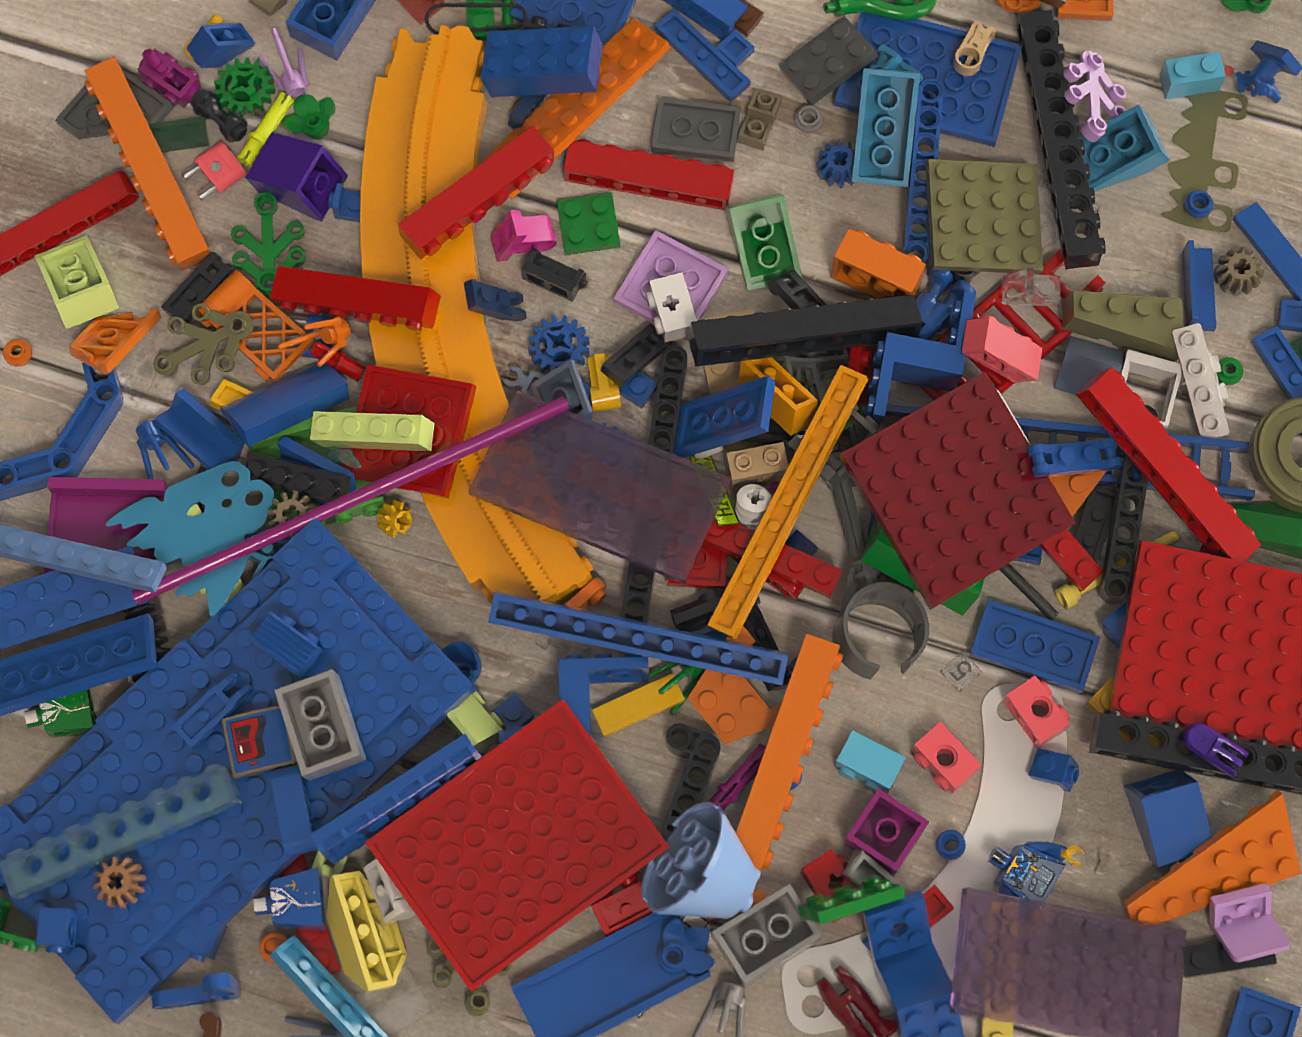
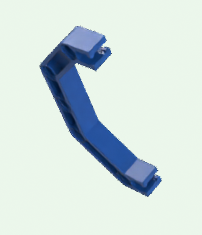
M82 363L88 392L52 448L0 462V501L45 489L48 486V477L79 476L124 403L116 367L108 374V379L96 382L94 378L96 375L95 369ZM107 392L113 393L110 399L101 400L103 394ZM67 459L70 460V463L67 467L62 469L58 468V465L61 461ZM13 475L10 483L2 484V480L6 476Z

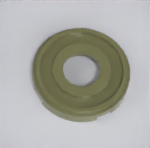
M1294 398L1273 407L1256 424L1249 440L1248 460L1255 481L1259 480L1264 488L1271 494L1269 496L1271 500L1286 509L1302 513V468L1295 463L1290 449L1293 438L1297 434L1302 433V398Z

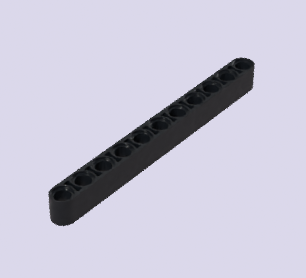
M677 345L667 347L662 354L642 479L643 482L665 492L669 491L670 474L674 458L673 453L687 375V353L682 347ZM677 358L682 363L678 366H671L668 364V361ZM667 385H674L678 390L674 393H668L663 388ZM664 411L671 412L674 415L669 420L659 417ZM665 438L670 443L665 447H659L655 444V441ZM655 465H661L666 470L661 474H654L650 469ZM637 513L621 617L648 623L663 524L656 522L655 528L646 529L642 526V523L649 518ZM642 547H649L653 553L650 556L642 557L637 551ZM643 574L648 577V581L643 585H638L633 582V578ZM634 602L644 605V609L639 613L631 612L628 607Z

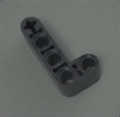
M682 723L673 724L666 733V746L668 750L674 755L687 759V763L662 825V837L665 841L670 835L669 830H674L675 828L672 823L685 812L678 807V802L683 798H688L693 801L694 805L702 803L720 756L721 746L717 737ZM681 733L688 740L685 744L679 746L671 741L672 736ZM703 744H711L715 748V752L710 756H704L699 752V748ZM693 771H700L705 776V779L701 783L696 784L689 780L688 775Z

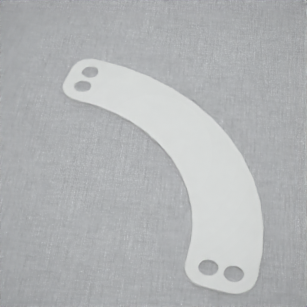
M1025 682L999 685L991 689L983 699L981 706L984 734L983 772L978 799L971 821L963 836L966 842V849L960 858L949 860L940 874L922 892L924 894L932 886L936 885L954 907L953 911L930 929L932 942L950 980L958 976L984 953L986 902L1003 903L998 894L999 887L994 883L1001 869L987 861L993 849L998 846L1010 854L1015 846L1023 845L1027 841L1053 842L1060 819L1064 796L1063 789L1058 785L1031 779L1028 774L1037 748L1016 719L1005 721L997 713V706L1004 700L1006 694ZM1046 683L1052 692L1051 698L1056 705L1060 704L1063 706V700L1059 692L1053 686ZM1066 731L1040 748L1067 755ZM897 923L893 929L900 927L903 923ZM867 931L832 944L808 948L784 963L781 980L786 1014L796 1029L807 1034H820L845 1029L825 1003L824 1011L819 1017L810 1018L803 1013L802 1002L807 996L815 995L822 999L817 985L804 987L799 983L797 973L805 965L816 967L819 971L820 979L826 978L838 995L844 992L845 989L838 982L833 970L841 965L861 983L873 1003L880 1009L881 1012L879 1014L882 1016L893 1014L875 975L871 951L861 942L867 936ZM849 1003L850 1007L855 1012L857 1017L860 1018L863 1024L867 1023L865 1019L862 1017V1014L855 1007V1005L853 1003Z

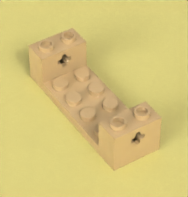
M743 310L701 319L725 318L730 315L754 314V310ZM741 361L703 366L709 395L738 386ZM737 441L723 446L722 454L726 473L729 475L731 494L738 493L739 489L749 484H757L762 487L776 481L780 484L789 466L784 442L767 445Z

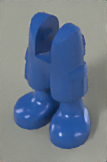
M930 268L929 277L931 285L928 292L918 293L915 297L922 324L924 325L918 336L920 339L930 340L936 333L945 328L948 323L950 310L954 308L956 300L960 301L964 292L976 294V291L969 283L958 279L951 287L944 301L936 303L940 295L953 283V275L948 270H931Z

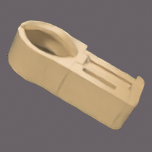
M979 21L973 22L963 43L955 54L953 65L959 74L972 76L980 70L985 52L991 40H994L996 30L990 26L987 29L984 28L983 23ZM968 55L965 64H962L958 58ZM973 58H975L977 64L970 66Z

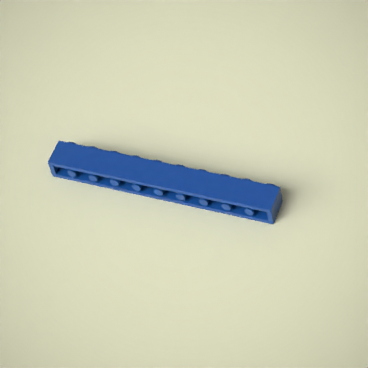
M500 591L494 593L488 623L778 685L783 684L788 660V653Z

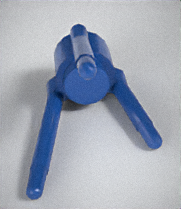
M155 420L146 421L136 428V433L139 437L136 443L141 450L148 479H154L147 448L148 450L155 451L165 470L170 468L160 448L164 443L163 440L167 442L189 468H194V464L165 431L155 424Z

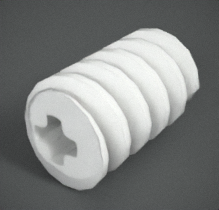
M749 484L739 489L735 513L740 525L756 531L772 500V495L766 488L757 484Z

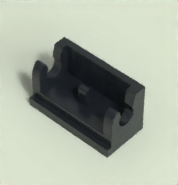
M536 248L532 249L521 268L523 280L571 302L574 301L586 278L584 270L579 268L577 271L542 255Z

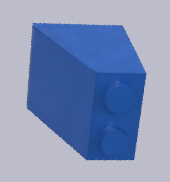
M1174 770L1124 785V790L1148 858L1158 867L1169 868L1179 860L1189 858L1193 855L1192 851L1212 837L1199 783L1187 773Z

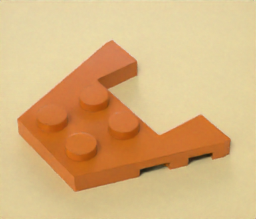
M744 626L736 640L729 636L725 639L748 645L756 642ZM708 669L705 670L688 696V700L724 745L773 727L782 701H780L770 709L745 677Z

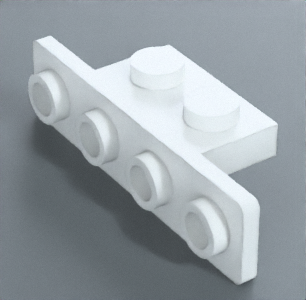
M1197 323L1173 330L1174 341L1200 437L1217 438L1228 435L1230 430L1223 407H1225L1224 400L1229 399L1225 383H1219L1217 372H1221L1220 363L1217 355L1212 356L1211 351H1208L1201 324Z

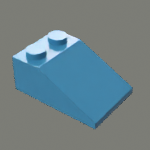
M1139 104L1106 122L1107 129L1105 134L1096 142H1091L1084 136L1079 137V139L1084 141L1085 155L1083 156V161L1089 165L1090 179L1088 184L1089 188L1094 189V192L1144 175L1170 161L1149 114Z

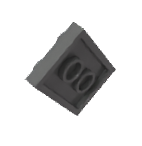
M843 16L780 63L779 68L810 105L813 106L877 58L878 55L870 43Z
M659 97L651 152L734 162L741 107Z

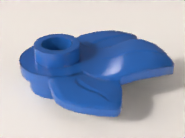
M678 918L666 925L662 933L664 945L658 953V962L665 971L676 973L684 970L695 975L706 972L715 964V960L709 954L703 952L709 940L708 928L694 927L685 930L684 925ZM675 953L678 955L679 960L672 963L668 960L667 955Z

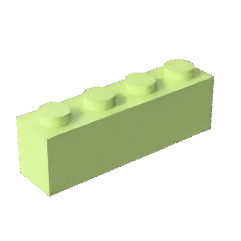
M313 411L310 440L323 447L431 451L434 422L423 415Z

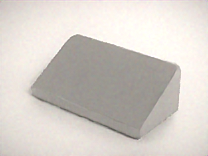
M855 849L843 872L857 887L862 885L863 880L871 877H879L881 880H890L891 883L902 885L869 855L859 849Z

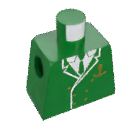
M90 689L39 704V708L24 711L28 728L44 725L45 732L52 738L85 735L97 724L95 722L96 715Z

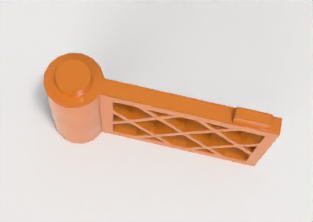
M234 270L201 304L207 305L213 311L229 316L235 311L247 313V306L255 298L262 302V313H249L252 319H262V331L252 332L247 337H262V350H248L247 338L242 339L238 350L257 366L254 371L267 382L271 378L276 382L315 341L314 339L305 341L297 348L267 350V337L282 336V343L287 341V336H303L307 333L258 291L243 274ZM204 308L198 311V316L202 318L205 315ZM267 318H280L282 320V330L267 331ZM209 320L205 322L198 321L206 329L210 326L216 330L224 327ZM282 355V363L274 371L267 367V356ZM257 356H262V361Z

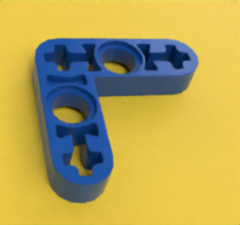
M230 973L205 975L202 977L203 985L151 993L152 1009L163 1010L237 999L241 997L240 984Z

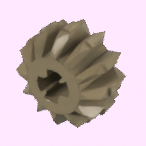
M1243 247L1239 248L1237 253L1231 248L1227 251L1226 256L1222 255L1219 257V265L1216 266L1214 272L1219 275L1216 280L1217 284H1225L1224 293L1233 289L1235 297L1240 295L1241 290L1248 295L1251 293L1252 288L1256 289L1261 283L1260 278L1263 277L1264 270L1259 268L1262 264V259H1253L1254 251L1247 255Z
M293 491L291 499L288 498L286 492H282L281 497L284 500L282 503L277 499L271 501L277 510H267L269 516L276 517L270 520L268 524L270 527H275L288 521L285 515L291 514L293 509H295L298 515H301L316 508L314 504L307 505L310 500L307 495L299 500L298 491ZM293 535L286 537V540L290 541Z

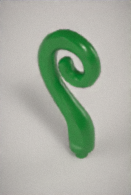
M830 0V2L823 4V10L826 14L833 13L835 17L854 13H866L889 19L914 20L928 15L934 9L936 0H922L917 4H914L915 0H892L898 5L881 0Z

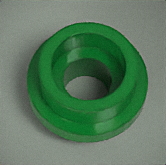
M1231 357L1219 360L1221 372H1217L1219 382L1225 383V385L1238 383L1243 376L1242 364L1237 359ZM1225 367H1231L1234 373L1228 374L1225 371Z

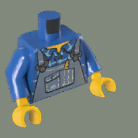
M1027 841L1023 845L1015 846L1010 854L996 846L989 855L987 861L1001 869L994 883L999 887L998 894L1002 902L1018 904L1017 917L1025 922L1029 921L1035 932L1041 931L1040 926L1034 923L1037 919H1044L1045 922H1048L1046 913L1041 908L1066 866L1063 860L1066 859L1073 867L1081 865L1078 861L1071 860L1074 853L1084 855L1080 847L1073 845L1067 848L1066 846L1048 841Z

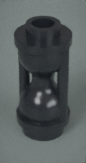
M201 89L193 96L190 102L193 112L204 119L216 122L225 140L232 143L234 141L238 142L245 137L247 121L235 114L226 113L222 109L219 99L212 91Z

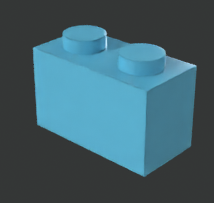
M1220 52L1165 60L1160 72L1165 99L1219 91L1226 77Z
M852 730L836 760L835 768L839 769L838 773L849 780L854 781L856 778L866 783L865 787L873 793H876L879 788L888 794L906 757Z

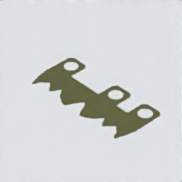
M1220 90L1189 95L1186 97H1188L1193 106L1181 112V115L1191 121V123L1180 128L1174 134L1172 142L1187 151L1190 156L1168 163V169L1172 178L1182 188L1170 191V195L1178 203V206L1173 208L1172 211L1161 213V215L1184 226L1228 232L1231 228L1233 214L1229 206L1213 204L1212 211L1221 210L1227 216V221L1224 225L1215 226L1209 221V215L1204 218L1190 216L1185 210L1184 204L1190 193L1194 191L1207 192L1208 185L1226 189L1236 187L1238 166L1232 162L1214 160L1212 155L1218 117L1243 120L1247 113L1248 98L1243 94ZM1230 98H1236L1242 103V110L1237 114H1231L1226 111L1225 102ZM1222 166L1228 167L1233 173L1232 179L1227 183L1219 182L1215 177L1217 168ZM1194 203L1195 207L1199 209L1203 208L1202 204Z

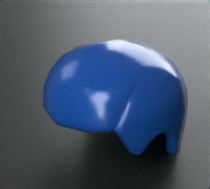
M463 641L453 642L441 650L472 684L479 678L482 663L471 644Z

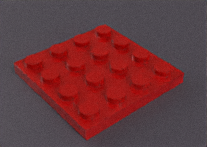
M368 364L355 413L423 415L434 422L432 450L409 451L346 448L342 467L351 471L354 474L355 480L372 483L463 442L477 386L472 383ZM458 460L397 488L449 499Z

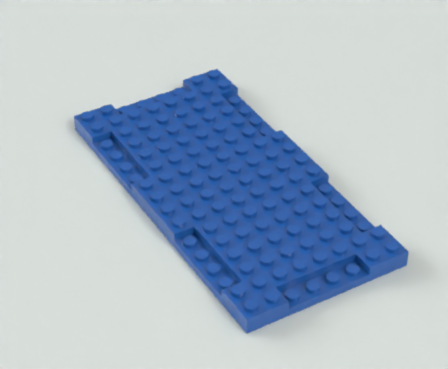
M316 517L272 556L274 560L224 605L215 616L211 617L187 641L183 638L157 662V668L145 673L95 720L97 724L9 805L5 803L0 807V889L36 930L39 908H68L78 911L75 948H65L64 953L57 954L76 975L75 979L113 1023L121 1024L151 993L155 992L190 959L189 956L193 952L181 948L179 945L190 946L195 940L194 932L189 928L180 929L176 935L178 944L168 934L191 912L199 914V920L202 924L212 925L218 921L224 927L254 897L270 884V881L274 880L301 855L297 854L287 857L285 854L271 787V770L264 771L263 774L233 779L222 723L194 750L171 727L214 685H218L230 673L237 671L241 675L239 681L224 693L231 698L241 687L250 684L254 689L246 700L237 705L238 708L229 716L231 717L250 711L279 706L275 694L276 689L329 670H333L339 675L366 761L310 781L306 779L316 831L349 810L443 722L450 711L459 707L477 690L470 680ZM269 612L277 616L281 612L296 622L293 626L294 629L301 634L306 629L319 639L316 645L323 651L302 679L249 641ZM113 856L120 857L121 861L125 857L131 858L132 865L137 863L142 867L138 874L146 876L144 882L138 883V886L143 887L145 892H135L134 894L138 901L134 904L127 899V906L124 909L119 908L118 904L113 908L108 907L107 899L104 901L98 900L97 896L101 890L93 889L92 886L94 883L100 882V878L94 876L95 871L102 873L105 871L102 868L101 862L106 861L111 864ZM118 876L116 879L118 881V885L116 887L121 888L123 886L121 884V880L123 879L122 877Z

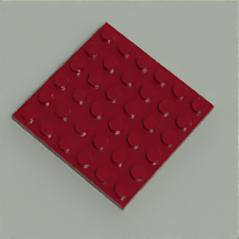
M986 372L839 455L929 609L938 606L1076 524L1049 477L1033 476V460L1029 458L1027 448L1030 445Z

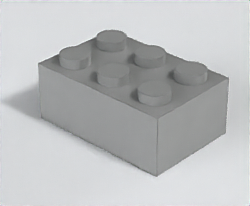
M329 670L275 690L299 769L304 778L310 781L366 761L340 677L336 672Z
M790 884L712 931V939L743 988H746L818 943L823 936L814 922L800 918L797 906L801 905L802 902Z

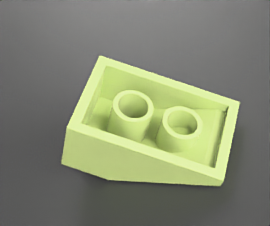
M87 235L35 255V259L66 329L81 325L86 321L119 309L108 279Z

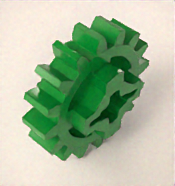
M246 57L244 63H240L238 58H236L234 66L226 63L227 71H218L217 74L220 80L214 81L215 88L217 89L214 92L222 108L227 107L229 114H233L237 110L240 117H243L247 111H249L251 116H255L254 110L257 108L262 112L265 111L263 103L271 104L270 95L275 94L274 79L270 75L268 67L262 68L259 60L251 64L249 57Z

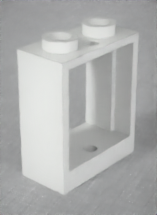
M1127 350L1120 372L1125 378V383L1129 372L1169 383L1160 416V421L1166 431L1182 374V366L1180 363Z

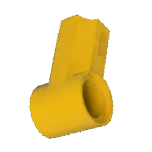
M604 353L594 354L592 357L587 358L593 413L621 409L618 385L600 371L602 364L611 357V355Z

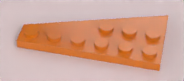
M1276 790L1270 795L1271 799L1260 807L1254 806L1247 811L1248 815L1235 825L1229 824L1192 851L1193 855L1181 864L1179 862L1175 863L1169 868L1170 872L1157 881L1152 880L1124 900L1123 904L1129 928L1133 932H1137L1210 906V897L1265 883L1271 885L1301 874L1283 793Z

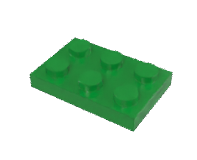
M871 877L863 880L862 885L852 888L851 885L836 888L833 895L826 897L823 894L806 898L807 903L797 907L800 918L821 925L903 899L905 894L902 885L891 883L890 880H881L879 877Z

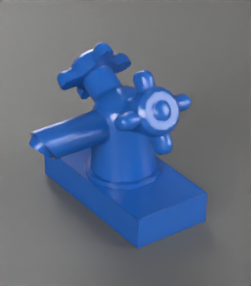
M1257 40L1250 49L1260 61L1251 72L1247 70L1244 74L1240 71L1235 73L1238 92L1241 93L1247 89L1251 91L1252 97L1257 95L1271 98L1274 103H1278L1281 100V93L1274 85V77L1278 72L1297 76L1302 70V65L1288 49Z

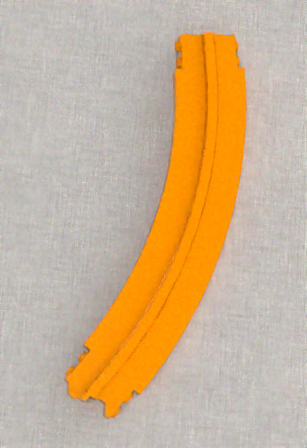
M441 25L439 34L428 36L429 41L425 43L414 42L407 29L400 28L398 37H394L392 41L391 51L393 58L392 62H388L386 65L385 77L376 76L368 116L360 195L362 277L430 287L441 296L433 329L422 327V331H415L406 328L403 324H396V327H388L376 320H371L368 325L377 366L472 383L477 386L463 440L465 441L514 419L495 362L485 315L470 311L467 306L464 282L471 279L480 282L476 223L472 222L467 225L460 236L453 240L448 239L442 244L437 253L432 256L427 255L421 260L400 236L398 224L479 165L482 133L487 111V102L484 93H481L483 86L481 72L485 46L482 40L475 39L467 26L457 25L450 29L447 25ZM520 432L459 459L449 499L420 493L443 540L474 591L481 588L489 603H492L494 593L500 591L562 604L575 596L593 580L590 572L594 568L585 555L579 557L575 551L578 544L568 531L572 528L570 521L544 481Z

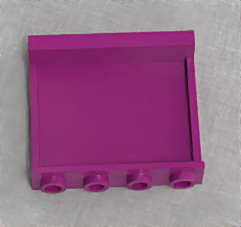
M48 477L47 488L51 492L47 535L113 551L128 547L126 543L136 537L148 524H136L123 529L121 523L107 527L106 523L122 510L144 498L155 497L163 502L164 493L168 485L164 479ZM140 547L133 548L135 556L156 560L154 556L155 548L142 550ZM44 567V573H39V575L54 571V569Z

